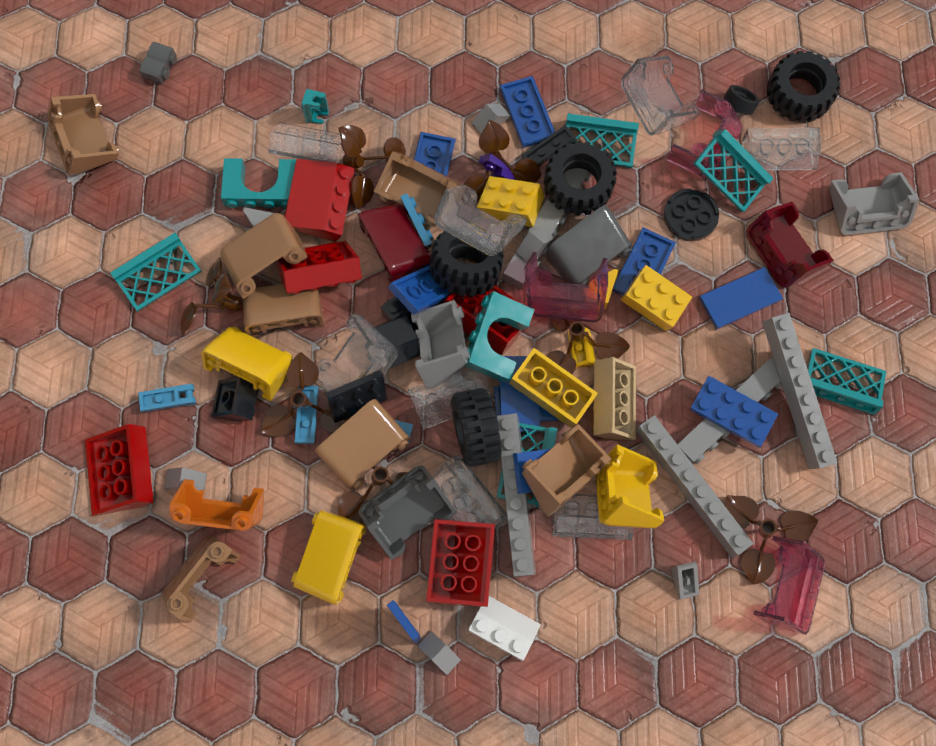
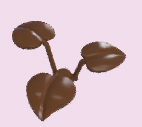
M489 120L479 137L480 149L484 151L485 155L492 154L513 171L512 174L516 180L535 183L542 174L538 164L532 159L524 158L518 161L515 168H513L499 151L505 150L508 147L509 135L501 125ZM485 170L484 179L480 174H474L467 178L460 192L462 200L478 202L488 180L489 170Z
M345 125L338 127L342 149L345 153L342 162L343 165L355 168L354 172L359 174L354 176L351 182L353 205L355 209H358L368 203L374 194L372 180L365 178V174L358 170V168L363 166L364 160L386 159L387 164L392 151L406 155V149L400 139L391 137L384 144V156L362 157L360 155L362 153L361 148L366 144L364 131L357 126Z
M218 257L216 262L210 267L206 276V285L208 287L212 284L214 285L210 304L196 303L194 305L191 302L186 307L180 322L182 336H185V332L193 323L197 308H218L221 310L227 308L236 312L241 304L240 297L230 294V291L233 289L229 284L227 275L222 274L220 276L222 269L221 257Z
M557 298L551 310V323L558 331H565L569 328L571 339L566 355L562 351L555 350L546 357L570 374H573L576 369L575 359L569 357L574 341L579 342L586 337L593 346L597 347L596 355L600 359L610 357L618 359L630 348L625 339L611 332L599 334L596 343L589 336L588 332H585V327L581 323L582 313L576 305L566 302L561 298Z
M300 352L292 360L287 371V380L290 386L294 388L301 386L298 391L291 394V410L289 412L288 408L284 405L270 407L264 416L261 433L272 437L290 434L296 426V420L291 416L294 413L295 407L302 409L308 405L322 412L320 424L329 433H334L351 417L334 423L331 419L329 403L326 404L324 410L309 402V397L303 393L305 386H312L319 378V369L312 360Z
M374 466L372 468L374 470L371 476L372 483L363 497L356 491H349L343 494L338 503L339 516L356 522H362L363 520L358 511L367 502L365 499L375 485L382 486L386 481L390 485L394 483L391 477H389L388 470L382 466ZM408 472L398 473L395 477V481Z
M727 495L725 500V507L742 529L747 528L750 523L759 525V534L763 537L760 550H748L741 558L742 571L754 585L766 581L775 569L774 556L770 553H763L767 539L771 538L776 530L785 531V537L789 541L802 543L811 536L818 523L817 518L802 511H788L784 513L780 518V523L783 527H779L771 519H765L762 522L760 520L754 521L759 514V507L753 499L746 496Z

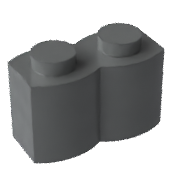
M153 41L139 70L142 78L163 84L169 78V69L177 60L174 49Z

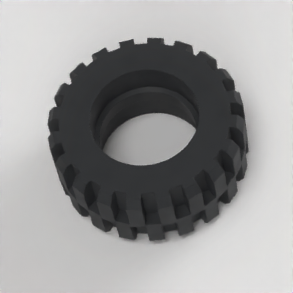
M797 51L796 54L790 53L779 61L768 80L766 91L767 96H769V103L774 105L773 109L776 112L779 111L781 113L780 116L783 118L786 116L790 121L798 120L800 123H805L806 120L808 122L815 121V119H819L827 113L839 94L841 83L839 82L840 76L836 73L837 69L834 65L830 64V60L822 58L821 54L817 53L815 55L811 51L806 53ZM790 80H806L815 88L817 94L804 95L797 92L792 87Z
M574 141L572 145L570 143L564 144L563 149L561 147L557 148L555 153L551 154L544 175L545 194L549 195V201L551 203L555 202V207L558 210L562 208L565 210L564 213L570 214L572 212L575 213V216H580L581 213H584L585 216L590 215L592 210L596 211L601 206L606 205L609 198H611L617 179V170L611 157L608 158L609 154L605 150L601 151L600 146L596 144L592 146L590 142L586 141L584 144L580 143V141ZM581 168L590 172L596 179L597 184L588 189H577L565 181L563 174L570 169Z
M456 226L452 230L449 228L443 231L433 242L429 264L430 274L442 289H447L451 294L457 293L463 297L464 295H469V297H474L476 294L482 295L486 291H490L497 284L502 269L504 253L499 242L493 236H489L488 232L480 231L476 227L469 228V226H463L459 228V226ZM456 258L471 259L478 264H464L457 261Z
M483 388L455 393L451 398L452 415L458 444L465 464L469 467L497 462L502 454L501 438L493 403L488 391Z

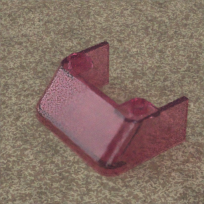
M702 89L695 107L723 120L718 130L726 129L737 140L743 129V124L732 105L728 101ZM716 142L713 146V153L721 154L720 145ZM673 143L667 161L708 179L693 164L707 144L696 143L689 151ZM714 156V168L721 167V156ZM704 157L700 163L705 168H710L709 157ZM721 169L714 170L716 179L721 173Z
M537 252L532 253L524 271L528 307L534 309V316L585 322H598L601 320L608 288L607 258H603L597 273L590 277L589 285L553 282V275L549 270L538 268Z
M773 536L772 540L780 546L776 552V558L783 566L774 603H767L763 607L762 612L754 611L753 615L768 624L807 635L811 627L825 568L824 557L804 541Z

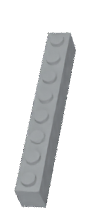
M581 168L570 169L563 174L565 181L577 189H584L583 184L585 182L588 183L592 176L590 172ZM547 198L537 216L534 227H530L526 236L530 231L542 227L556 239L559 233L558 227L560 225L563 226L568 217L564 213L565 210L562 208L558 210L555 207L556 203H551ZM550 245L530 265L515 253L503 273V281L521 290L525 285L528 286L533 278L532 272L538 270L542 262L540 258L542 255L546 256Z
M790 313L762 321L808 468L820 469L836 464L837 459Z
M773 356L736 391L756 402L761 399L765 401L772 395L770 390L773 387L778 389L782 385ZM704 419L677 445L691 463L695 462L698 464L705 457L703 453L707 449L711 452L719 444L717 440L720 437L725 439L730 432Z
M517 413L497 416V422L501 438V460L514 577L536 575L527 493H517L513 453L523 452L519 416Z
M654 415L641 424L636 430L638 436L731 558L738 556L754 543L657 417Z

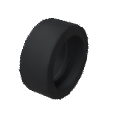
M731 85L723 97V101L727 106L744 115L753 114L760 103L759 98L753 92L738 85Z

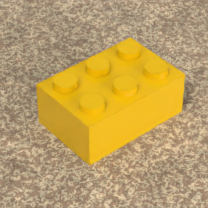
M489 176L477 208L483 219L534 227L545 195L541 185L538 183Z
M645 265L638 272L620 300L667 332L674 327L692 299V296Z

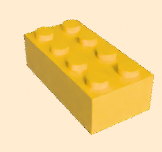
M533 348L509 382L511 386L571 428L578 423L598 394L535 348Z

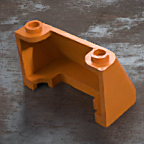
M184 479L169 504L170 517L175 522L246 531L258 525L263 518L264 489L254 488L250 496H243L242 503L204 499V490H197L194 486V480Z

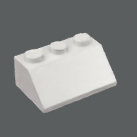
M489 596L488 607H480L468 632L516 659L524 661L541 624Z

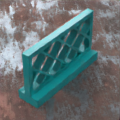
M567 114L565 125L568 128L577 129L580 133L576 140L583 137L586 142H590L585 134L589 131H594L598 137L592 140L590 145L594 146L593 143L600 139L605 145L601 151L606 149L610 151L613 155L611 158L614 161V166L633 167L639 123ZM607 133L612 134L615 138L609 144L603 138ZM622 137H632V143L625 146L620 140ZM618 141L623 149L616 154L610 146ZM626 151L630 157L629 162H622L618 156Z
M726 129L716 130L712 135L713 139L693 164L741 212H745L766 184H770L774 178ZM716 142L720 145L721 154L713 153V146ZM730 155L733 158V166L726 167L725 156ZM714 156H721V167L714 168ZM704 157H709L710 168H705L700 163ZM733 168V179L726 180V169ZM737 168H742L745 171V178L738 179ZM721 169L722 180L715 178L714 170ZM745 180V191L738 192V181ZM750 180H754L758 184L754 191H750ZM733 181L734 192L730 193L727 190L726 182ZM745 193L746 201L742 205L739 202V194Z
M173 233L110 273L138 312L202 271L177 234ZM181 247L183 250L182 259L172 257L173 250ZM161 258L168 259L166 269L156 267L157 260ZM171 260L181 262L179 272L169 270ZM184 263L192 264L195 268L191 273L182 272ZM145 268L152 269L150 279L141 278V270ZM155 270L165 272L163 282L153 280ZM168 273L178 274V279L175 283L166 282ZM128 278L135 279L134 289L125 288L122 282ZM139 280L149 282L147 292L137 290ZM152 283L162 285L159 293H150ZM136 293L145 294V302L137 305L134 301Z
M812 348L807 369L817 397L873 415L883 408L884 401L882 400L886 377L885 370ZM815 355L822 357L825 363L819 365L815 360ZM835 361L839 362L843 369L837 371L832 363ZM827 365L833 372V374L828 376L821 369ZM851 368H858L862 375L856 377ZM817 370L822 379L811 378L812 372ZM846 371L851 380L845 382L840 373ZM869 374L880 375L879 381L874 383ZM835 376L840 385H833L829 379ZM863 377L870 384L865 388L859 382V379ZM854 382L859 391L850 390L848 384ZM872 388L877 394L876 398L870 397L866 390Z
M520 423V427L526 432L521 441L529 437L534 444L527 451L522 447L523 452H529L535 448L541 450L539 448L541 444H543L542 450L552 449L555 446L558 428H545ZM536 431L545 433L544 439L539 443H536L531 436ZM502 469L496 498L506 500L505 495L501 494L504 486ZM533 494L532 500L528 499V504L540 507Z

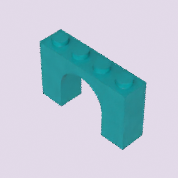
M224 158L221 200L224 206L229 208H236L237 206L246 208L264 207L267 209L282 207L286 209L296 159H279L278 179L275 185L267 191L254 192L244 186L246 167L243 159Z
M493 291L485 295L481 302V306H483L482 311L478 313L475 319L476 328L469 336V341H471L468 348L470 358L467 359V364L464 366L505 383L511 380L517 362L501 356L492 350L487 339L489 326L492 322H502L522 331L529 327L534 309Z

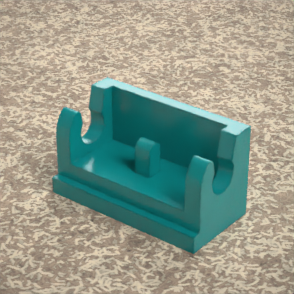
M306 89L301 103L305 122L323 124L324 120L317 119V116L329 115L326 93Z

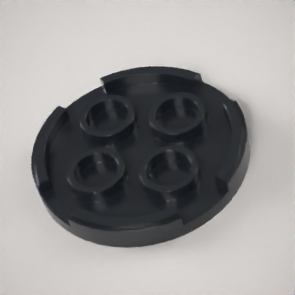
M691 188L674 193L669 198L664 209L666 226L675 236L683 240H702L708 237L718 224L719 209L714 199L705 192L691 190Z

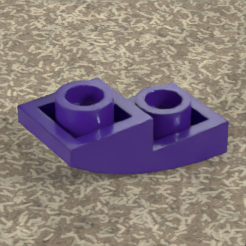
M492 154L480 156L478 163L485 166L486 170L492 171L491 176L516 180L508 167Z

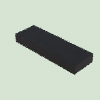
M564 125L524 153L522 159H532L538 166H541L549 160L551 154H554L557 148L561 147L563 149L564 144L574 143L576 137Z

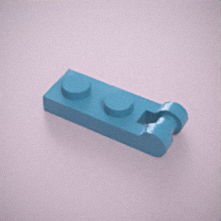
M186 384L138 392L140 411L145 413L195 405L196 398L193 397L194 385ZM180 393H185L186 398H180Z

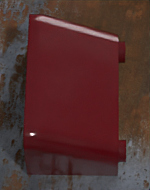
M792 201L765 210L746 229L747 239L775 280L783 288L800 282L834 261L824 249L813 253L793 225L799 219V211Z
M399 203L366 210L358 214L360 228L367 238L370 239L383 263L385 271L390 276L388 278L390 283L429 266L431 252L429 250L426 251L408 219L406 207L404 205L401 206Z

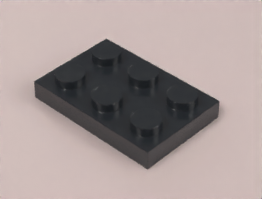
M381 370L327 392L333 422L337 423L353 416L373 399H376L380 404L387 400L384 374Z

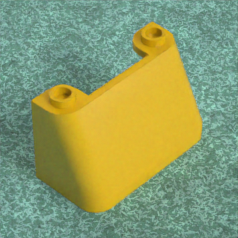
M237 327L225 329L206 345L201 352L203 369L211 373L214 368L218 372L224 369L252 383L253 389L257 390L260 388L264 393L262 398L270 402L287 378V371L293 360L289 352L270 346L242 332Z
M617 444L608 453L611 460L596 475L599 521L607 526L657 528L663 523L664 515L663 511L659 508L652 510L649 484L655 481L658 476L656 461Z
M320 510L319 513L314 514L312 519L314 527L299 569L294 572L291 582L294 583L293 587L328 603L338 605L342 602L344 596L341 589H344L346 586L345 583L358 545L361 543L358 539L365 535L367 527L365 524Z

